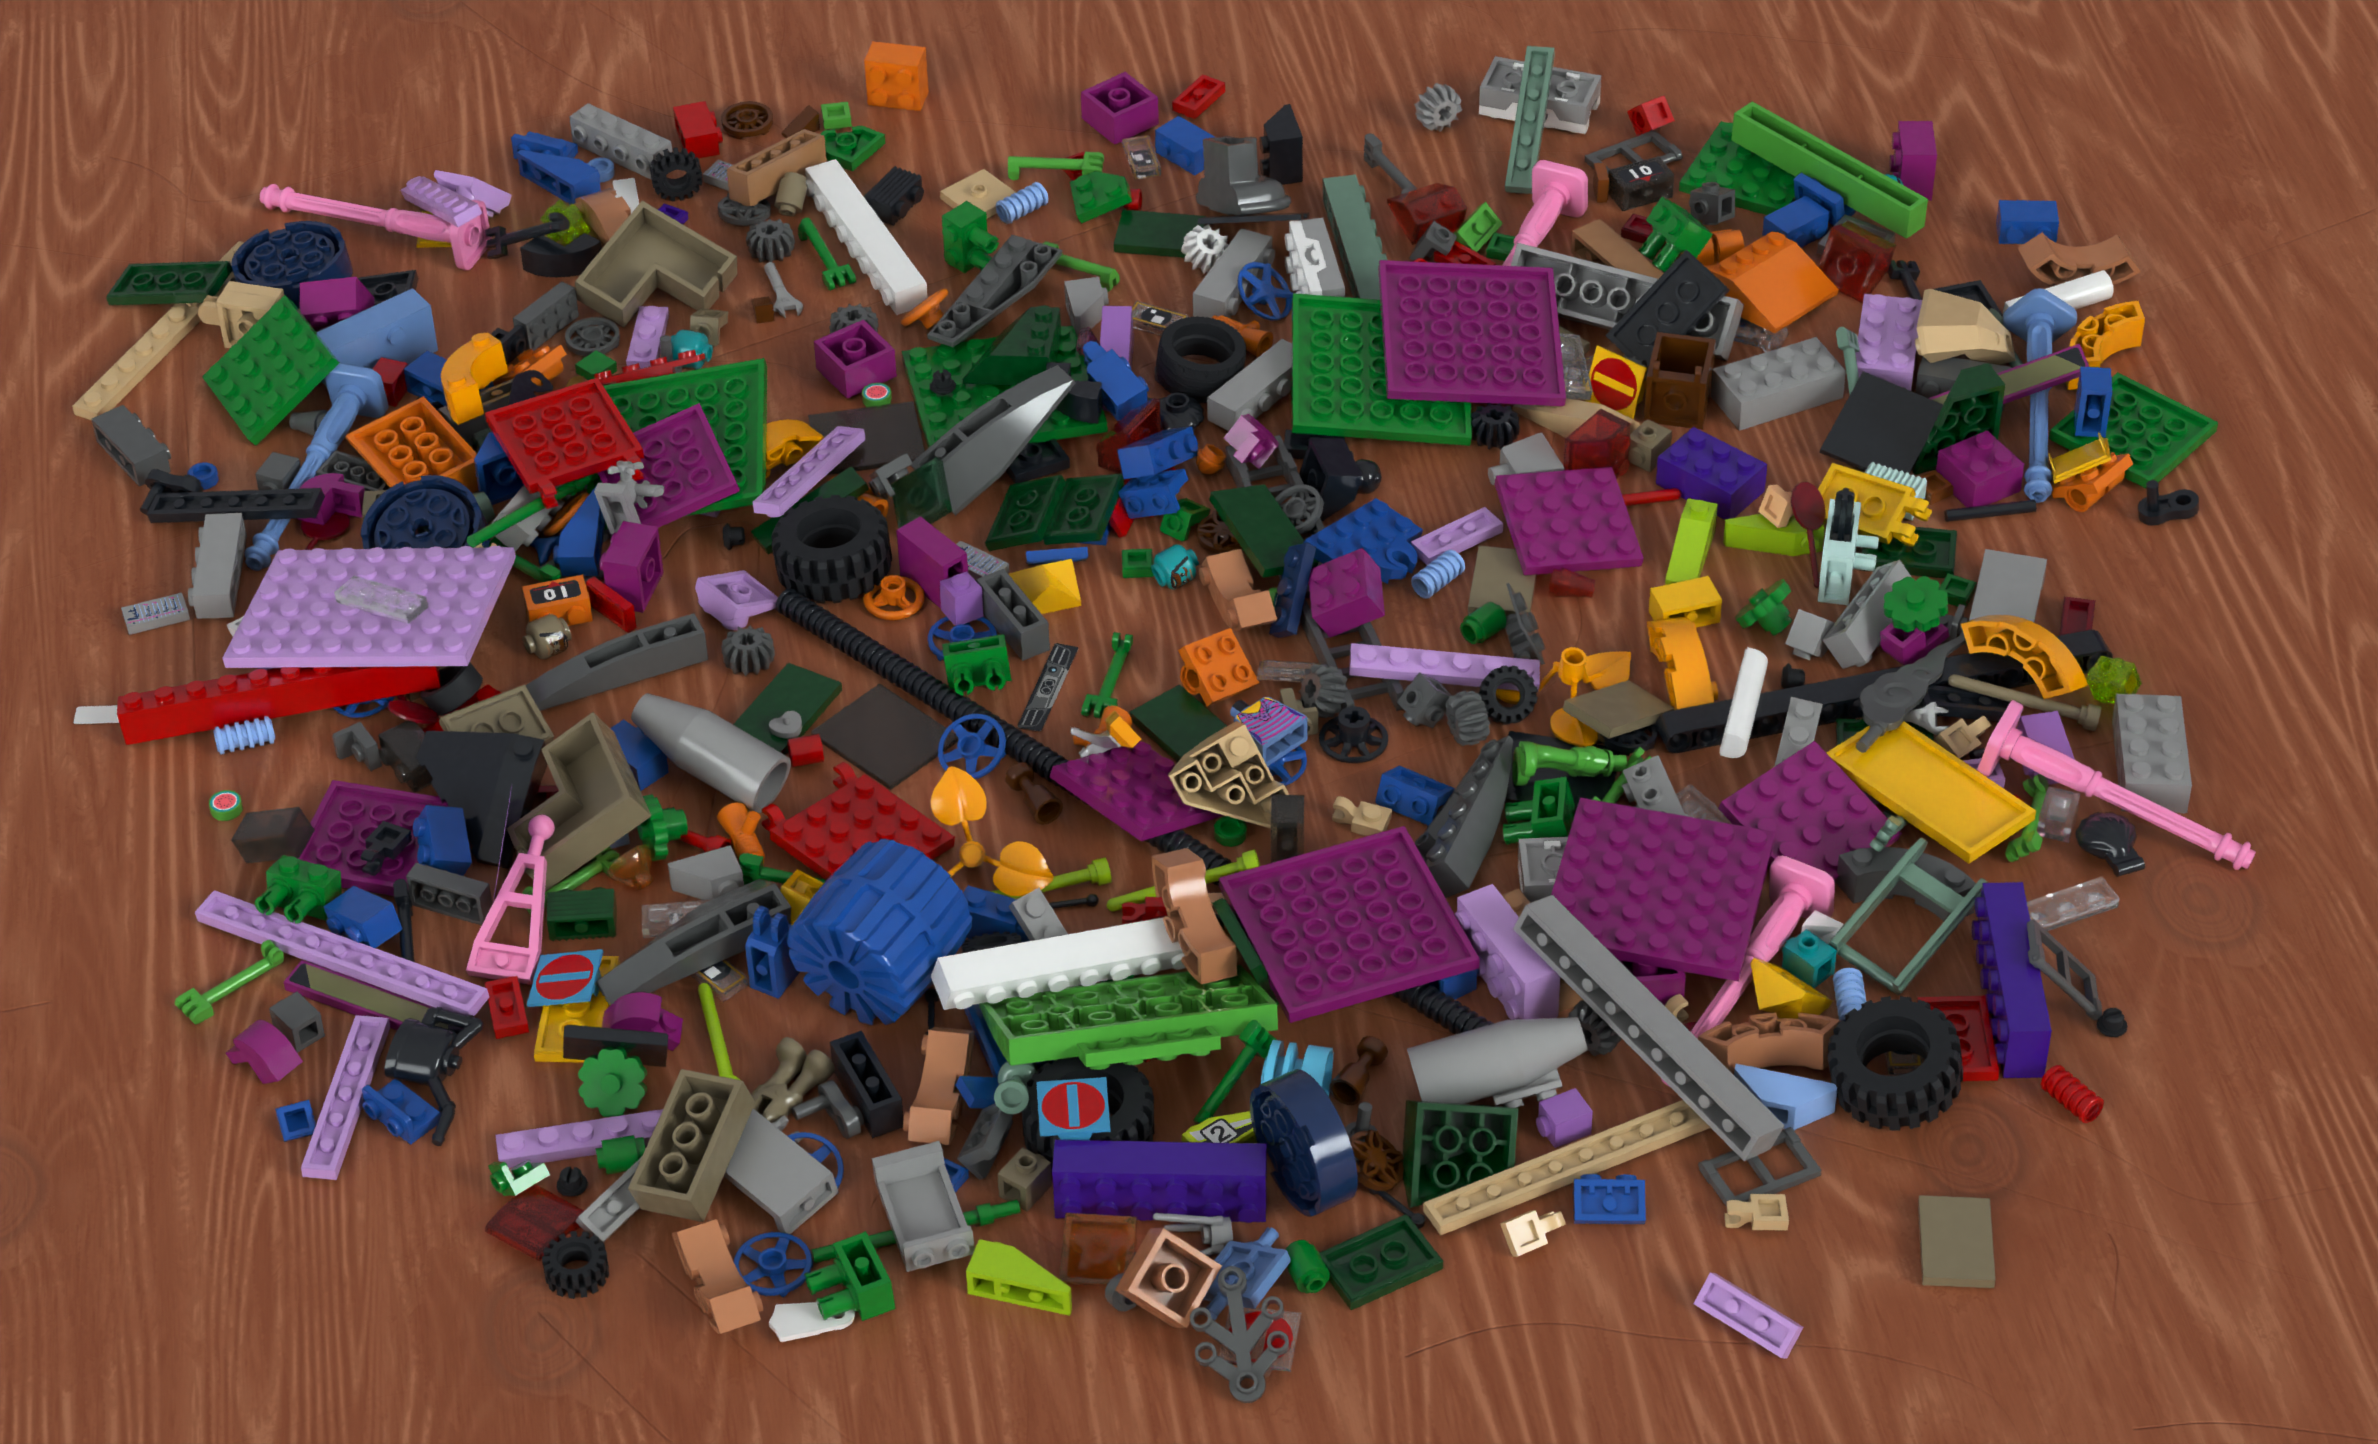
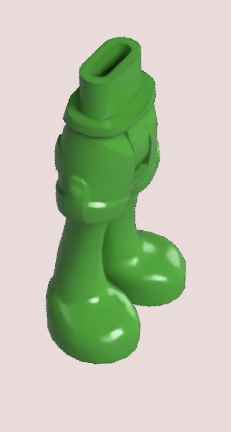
M1520 741L1519 747L1514 749L1512 759L1513 784L1515 786L1526 785L1538 768L1568 772L1569 776L1595 777L1602 773L1603 776L1608 777L1612 772H1622L1626 768L1627 757L1626 755H1613L1612 751L1599 749L1595 746L1573 747L1570 750L1530 741Z

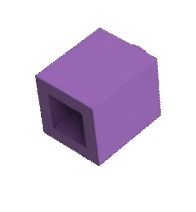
M967 571L940 581L941 611L955 626L983 617L982 587Z
M1574 1088L1540 1101L1536 1126L1541 1136L1547 1137L1553 1147L1557 1148L1591 1134L1593 1111L1578 1090Z

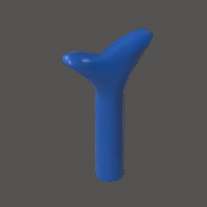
M560 535L549 538L537 536L530 544L538 553L540 566L548 561L554 546H559Z

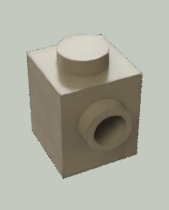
M1647 419L1627 437L1625 460L1651 472L1657 466L1658 456L1671 446L1672 430Z
M1023 1147L998 1173L999 1197L1006 1201L1017 1199L1020 1208L1028 1211L1052 1186L1051 1162L1044 1156L1034 1154Z

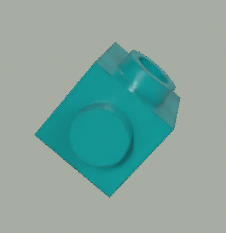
M1807 929L1797 937L1790 938L1785 943L1782 949V967L1811 987L1816 988L1834 974L1837 950Z

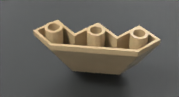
M1934 289L1924 290L1916 327L1918 338L1915 339L1916 350L1920 356L1922 355L1930 363L1962 354L1969 357V360L1996 365L2016 361L2011 333L1981 302Z
M1238 721L1209 736L1184 754L1168 774L1182 803L1267 828H1273L1299 813L1285 785L1274 780L1246 725Z

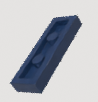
M1309 543L1289 546L1284 557L1285 566L1282 579L1277 587L1278 596L1274 609L1277 621L1271 623L1270 635L1278 638L1297 635L1316 546Z

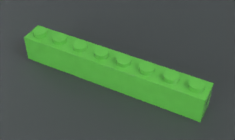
M1753 101L1734 113L1731 139L1733 142L1794 176L1803 173L1811 179H1816L1821 185L1831 191L1838 192L1843 197L1845 205L1906 239L1925 226L1928 199Z

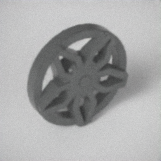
M728 193L727 197L718 203L719 217L725 222L734 225L750 226L758 224V220L766 221L771 214V205L766 199L759 201L755 206H743L742 203L730 200Z
M589 317L581 319L570 325L566 330V346L569 351L581 356H588L595 350L606 354L619 346V328L614 322L606 318ZM611 330H612V331L614 332V334H615L614 337L611 336V335H609V333L611 332ZM576 332L578 336L571 339L573 333Z
M1309 485L1289 487L1275 498L1299 534L1306 530H1312L1323 511L1324 501L1314 487ZM1305 493L1313 494L1315 497L1306 499ZM1291 496L1290 500L1282 504L1283 501Z

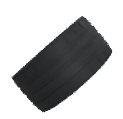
M1198 316L1176 320L1165 328L1159 341L1156 359L1158 380L1169 393H1183L1195 398L1199 403H1207V397L1244 369L1246 344L1242 335L1234 327L1223 321ZM1203 355L1213 358L1220 363L1212 365L1198 364L1184 359L1183 356Z

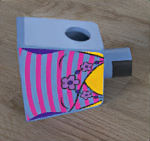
M1263 697L1251 706L1243 700H1238L1230 710V715L1234 717V722L1238 721L1246 725L1267 766L1308 740L1307 716L1270 697Z

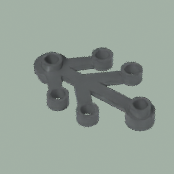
M1229 1266L1219 1273L1218 1286L1220 1292L1228 1299L1232 1333L1214 1321L1209 1310L1203 1307L1196 1308L1191 1312L1190 1322L1194 1330L1205 1332L1236 1354L1237 1367L1219 1357L1215 1346L1210 1342H1202L1197 1345L1195 1357L1201 1366H1209L1229 1381L1230 1392L1236 1400L1243 1403H1252L1260 1399L1265 1392L1266 1382L1264 1375L1279 1355L1285 1354L1289 1349L1288 1336L1282 1331H1274L1267 1338L1268 1348L1252 1365L1251 1350L1271 1324L1283 1316L1284 1306L1278 1297H1267L1262 1303L1261 1314L1247 1330L1242 1294L1247 1289L1246 1275L1240 1268ZM1229 1275H1235L1239 1278L1238 1282L1233 1285L1227 1284L1225 1280ZM1270 1304H1277L1280 1307L1279 1311L1274 1314L1268 1313L1266 1308ZM1198 1315H1205L1208 1318L1207 1322L1202 1325L1196 1324L1194 1320ZM1276 1338H1281L1285 1341V1344L1281 1348H1274L1271 1345L1272 1341ZM1209 1349L1213 1354L1209 1359H1202L1199 1356L1200 1352ZM1249 1378L1254 1381V1384L1251 1388L1245 1389L1240 1385L1242 1380Z

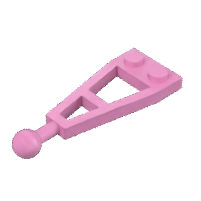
M546 815L534 816L528 824V831L532 837L527 854H518L474 940L466 968L469 976L495 980L518 976L519 983L528 985L533 983L541 955L547 861L544 856L540 855L544 841L549 839L555 830L554 822ZM526 868L534 869L533 895L514 893ZM507 906L531 909L529 948L490 942Z

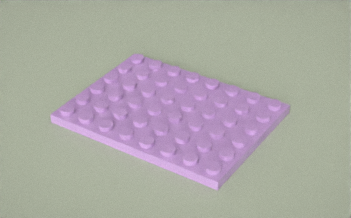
M375 547L372 549L343 548L324 550L322 548H315L312 550H278L222 657L225 668L468 666L516 559L514 547H403L400 549Z

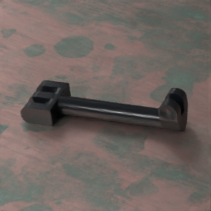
M554 212L549 214L551 222L506 234V228L501 226L486 229V237H495L486 241V247H496V249L487 252V258L496 259L507 256V245L569 229L570 222L563 214Z
M1887 260L1885 267L1890 279L1901 280L1909 298L1923 300L1914 281L1917 280L1920 274L1917 263L1915 261H1908L1906 264L1904 260H1898L1897 263L1895 260Z
M398 879L394 882L393 888L398 918L403 928L399 932L401 958L415 962L411 920L413 905L406 881Z

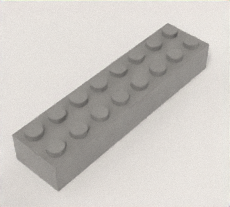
M1517 243L1511 266L1553 268L1558 317L1606 330H1611L1658 280L1646 275ZM1724 296L1687 336L1716 339L1715 358L1728 361L1744 304L1738 299Z

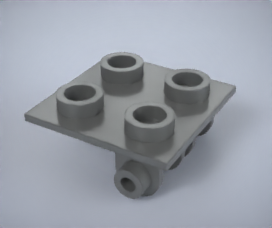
M1507 583L1506 585L1516 614H1510L1506 617L1505 629L1514 658L1535 659L1538 657L1543 665L1545 662L1541 651L1545 650V645L1538 632L1535 633V630L1539 629L1537 621L1532 612H1525L1528 608L1521 592L1515 594L1511 585Z

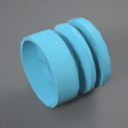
M1273 1040L1264 1061L1261 1084L1294 1069H1300L1311 1075L1329 1097V1084L1332 1081L1333 1048L1308 1045L1304 1058L1299 1059L1296 1042L1289 1043L1284 1057V1042Z

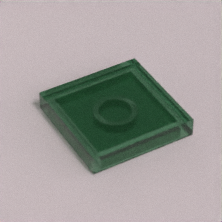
M938 458L932 459L890 484L895 492L892 498L898 529L920 516L932 524L952 512L943 461Z

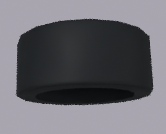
M469 662L468 666H446L440 670L441 688L421 691V698L438 716L445 715L469 700L480 688L483 678L471 662Z

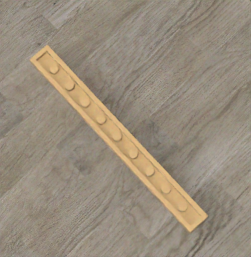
M238 241L219 261H230L232 263L235 252L244 242ZM233 270L215 296H220L229 281L236 282ZM176 303L72 406L74 415L91 420L112 410L201 321L198 316V309L202 303Z
M1681 1100L1424 1202L1423 1212L1441 1236L1574 1182V1179H1580L1582 1175L1599 1173L1711 1127L1684 1100Z

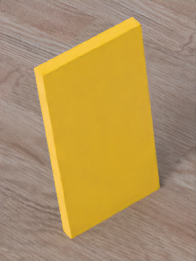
M1905 721L1897 729L1887 731L1883 736L1879 737L1864 753L1857 750L1856 743L1870 729V726L1826 752L1861 790L1897 815L1902 816L1907 822L1968 864L2035 820V809Z

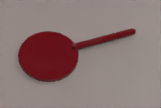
M1801 482L1793 488L1791 507L1797 522L1807 529L1814 587L1818 588L1819 574L1813 530L1820 528L1824 522L1825 504L1821 493L1813 484Z
M335 512L324 525L302 521L301 530L303 534L312 539L305 550H312L319 540H329L344 534L350 527L348 515Z
M398 695L399 700L390 701L388 704V709L391 713L411 722L433 724L438 720V714L424 705L408 701L404 695Z

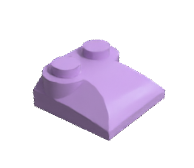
M439 170L434 172V177L438 184L470 200L483 201L489 218H493L494 214L499 215L501 209L509 206L511 194L479 179Z
M745 570L698 577L695 586L699 605L705 612L720 621L723 627L730 630H737L738 626L741 628L746 627L749 617L775 609L778 599L774 593Z

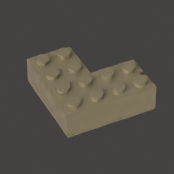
M641 201L575 281L576 297L578 301L623 328L657 287L695 310L700 308L710 309L720 297L719 291L724 292L737 276V256L653 206Z
M594 712L541 749L559 792L507 828L514 848L517 850V855L519 853L527 854L532 838L528 831L530 820L537 815H546L554 822V833L549 839L544 841L540 855L544 856L547 861L546 891L651 817V813L614 731ZM526 868L525 873L534 880V869Z

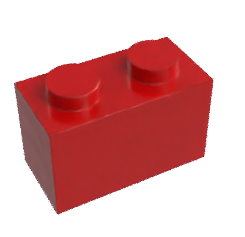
M706 101L673 107L675 129L682 148L687 149L688 154L692 151L695 154V158L698 157V159L720 155L719 143H723L720 126L717 127L714 111H709Z

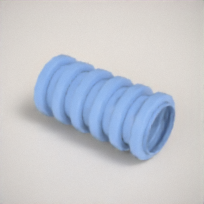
M1034 182L1024 189L1018 190L1017 193L999 200L996 203L997 214L1004 223L1010 224L1014 220L1026 216L1027 213L1033 212L1034 209L1036 210L1041 206L1047 205L1048 193L1042 184Z
M1454 550L1445 551L1412 577L1411 585L1414 591L1422 598H1430L1464 572V560Z
M264 716V720L260 721L259 718H254V722L250 723L249 720H244V724L239 725V722H235L234 726L231 727L229 724H226L222 729L216 726L213 730L217 751L221 755L225 754L226 750H229L231 753L235 752V748L244 750V746L254 748V744L258 743L260 746H264V742L268 741L270 744H274L275 740L272 721L268 716Z
M1855 968L1838 970L1832 978L1839 1020L1846 1022V1014L1854 1008L1857 1011L1862 1008L1861 1004L1867 1002L1863 975Z

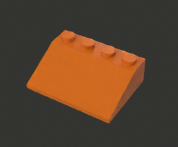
M1773 231L1708 269L1730 290L1725 296L1738 299L1744 304L1741 318L1772 333L1780 331L1836 296L1839 290L1796 242L1786 238L1782 233Z
M424 396L346 435L348 442L390 488L402 481L404 484L421 480L420 476L437 475L462 483L472 493L479 490L474 463L477 453Z

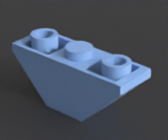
M1735 1065L1734 1076L1785 1125L1783 1129L1791 1127L1793 1130H1796L1835 1112L1838 1087L1834 1083L1753 1066Z

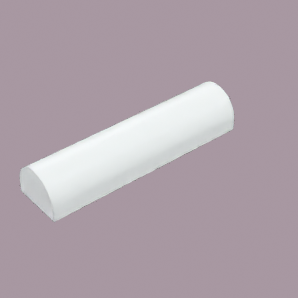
M2105 270L2045 289L2072 306L2075 310L2110 299L2114 292L2112 280ZM2022 297L2006 301L2003 313Z
M1749 647L1745 649L1719 750L1720 756L1739 758L1747 751L1768 665L1766 655L1759 650Z

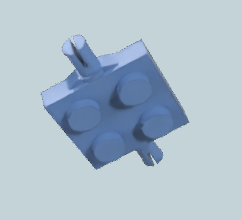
M1267 1227L1260 1238L1254 1242L1229 1241L1214 1260L1222 1265L1203 1299L1211 1301L1206 1309L1211 1313L1213 1320H1216L1224 1307L1228 1306V1299L1220 1292L1218 1286V1275L1224 1268L1235 1266L1243 1270L1247 1279V1289L1242 1294L1243 1307L1255 1309L1291 1262L1287 1250L1271 1247L1279 1237V1233L1274 1228ZM1229 1275L1225 1282L1233 1285L1238 1282L1239 1278L1235 1275Z

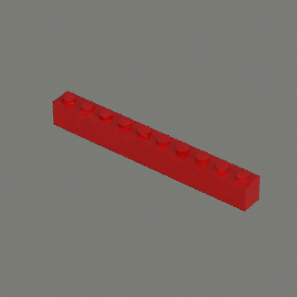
M439 666L282 667L267 670L257 669L251 673L224 675L218 679L196 680L185 685L163 686L152 691L131 692L124 696H119L117 701V717L126 745L212 730L216 726L223 728L226 724L234 726L235 722H239L240 725L244 724V720H249L250 723L254 722V718H259L260 721L264 720V716L272 719L441 688Z

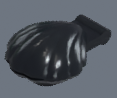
M1172 393L1161 399L1148 398V405L1129 416V418L1132 420L1151 421L1161 431L1192 426L1194 431L1204 420V409L1195 398L1183 393Z
M2097 812L2081 821L2075 832L2079 846L2089 854L2105 859L2113 869L2116 877L2145 869L2143 858L2133 848L2137 838L2136 827L2127 818L2111 812Z

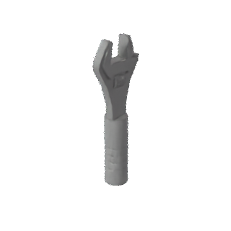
M772 262L765 264L764 270L777 295L774 312H779L781 316L786 318V310L796 309L797 316H799L803 310V303L787 292L775 264Z
M1931 702L1921 709L1911 710L1906 713L1904 721L1917 724L1932 734L1938 735L1949 726H1937V713H1948L1949 711L1937 706L1936 702Z

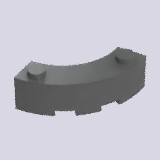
M1885 847L1881 852H1878L1873 848H1859L1840 854L1837 869L1839 877L1836 884L1853 904L1865 901L1908 849ZM1922 853L1914 863L1963 897L1976 884L1962 870L1930 854ZM1901 880L1884 898L1893 899L1895 895L1915 899V904L1928 909L1942 919L1943 922L1951 914ZM1974 906V908L1968 913V915H1971V914L1974 913V911H1975V906Z

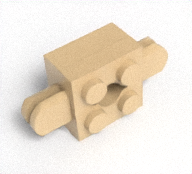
M229 281L219 297L206 296L198 309V316L203 323L219 325L221 327L224 347L231 348L284 296V291L279 288Z

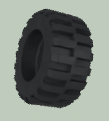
M831 495L830 498H823L821 496L814 498V501L811 502L804 501L799 503L796 509L791 508L785 513L784 517L779 519L772 532L771 544L780 583L786 589H794L797 593L814 600L816 603L825 604V601L840 603L843 599L849 598L853 600L858 598L861 593L867 594L873 590L874 584L878 586L881 583V580L887 576L891 568L892 551L886 518L874 505L872 506V504L863 499L858 501L854 496L847 495L846 498L840 497V495Z
M1891 996L1881 997L1879 1002L1873 1003L1872 1000L1861 1004L1862 1008L1857 1011L1854 1008L1846 1014V1022L1841 1020L1834 1028V1035L1829 1039V1053L1827 1054L1831 1083L1838 1087L1837 1098L1839 1099L1840 1106L1846 1112H1852V1117L1861 1123H1864L1866 1120L1869 1121V1126L1881 1129L1882 1126H1888L1891 1131H1900V1127L1909 1126L1910 1129L1920 1127V1122L1925 1120L1929 1123L1939 1117V1111L1944 1113L1953 1104L1952 1099L1958 1097L1961 1090L1960 1082L1963 1081V1064L1960 1040L1957 1036L1956 1028L1951 1021L1946 1020V1015L1937 1008L1931 1010L1930 1004L1922 1000H1918L1916 1003L1912 1002L1910 997L1900 996V1000H1891ZM1890 1051H1909L1925 1059L1915 1070L1898 1076L1880 1075L1866 1067L1875 1057Z
M1079 1057L1057 1059L1052 1064L1047 1062L1038 1069V1074L1034 1073L1027 1082L1029 1102L1022 1111L1023 1136L1027 1150L1034 1154H1040L1050 1161L1052 1173L1055 1140H1060L1058 1135L1040 1136L1036 1082L1106 1077L1109 1113L1113 1114L1109 1117L1111 1132L1092 1133L1089 1140L1153 1142V1135L1155 1134L1154 1095L1152 1088L1149 1086L1148 1079L1141 1071L1138 1072V1068L1135 1065H1125L1122 1062L1110 1064V1067L1106 1069L1094 1070L1086 1067Z

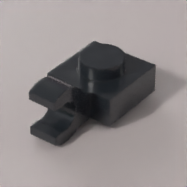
M383 821L365 840L366 849L360 858L368 863L363 867L362 872L375 876L380 871L385 857L394 860L412 841L411 830Z

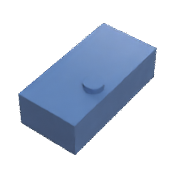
M413 288L316 332L340 364L373 369L381 357L406 362L409 365L426 351L432 353L438 351L431 305ZM324 378L321 382L326 386Z

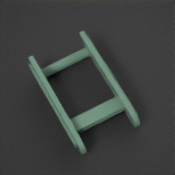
M1920 838L1908 849L1829 942V945L1837 950V954L1898 996L1974 908L1975 898L1981 897L1982 883H1988V881L1981 878L1969 893L1963 897L1916 866L1914 863L1922 855L1928 844L1923 838ZM1901 880L1951 914L1898 977L1895 978L1846 943Z

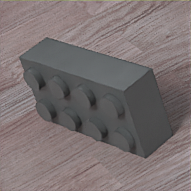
M561 281L513 318L514 327L518 324L524 327L527 346L525 351L531 348L534 351L579 316L575 287Z
M337 450L316 471V476L328 473L343 474L345 483L364 486L365 491L388 490L390 488L365 459Z
M415 863L406 876L410 900L413 906L482 925L493 905L489 883L484 881H478L419 863Z

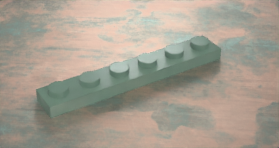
M1527 46L1505 181V192L1532 194V169L1539 161L1555 58L1554 47Z

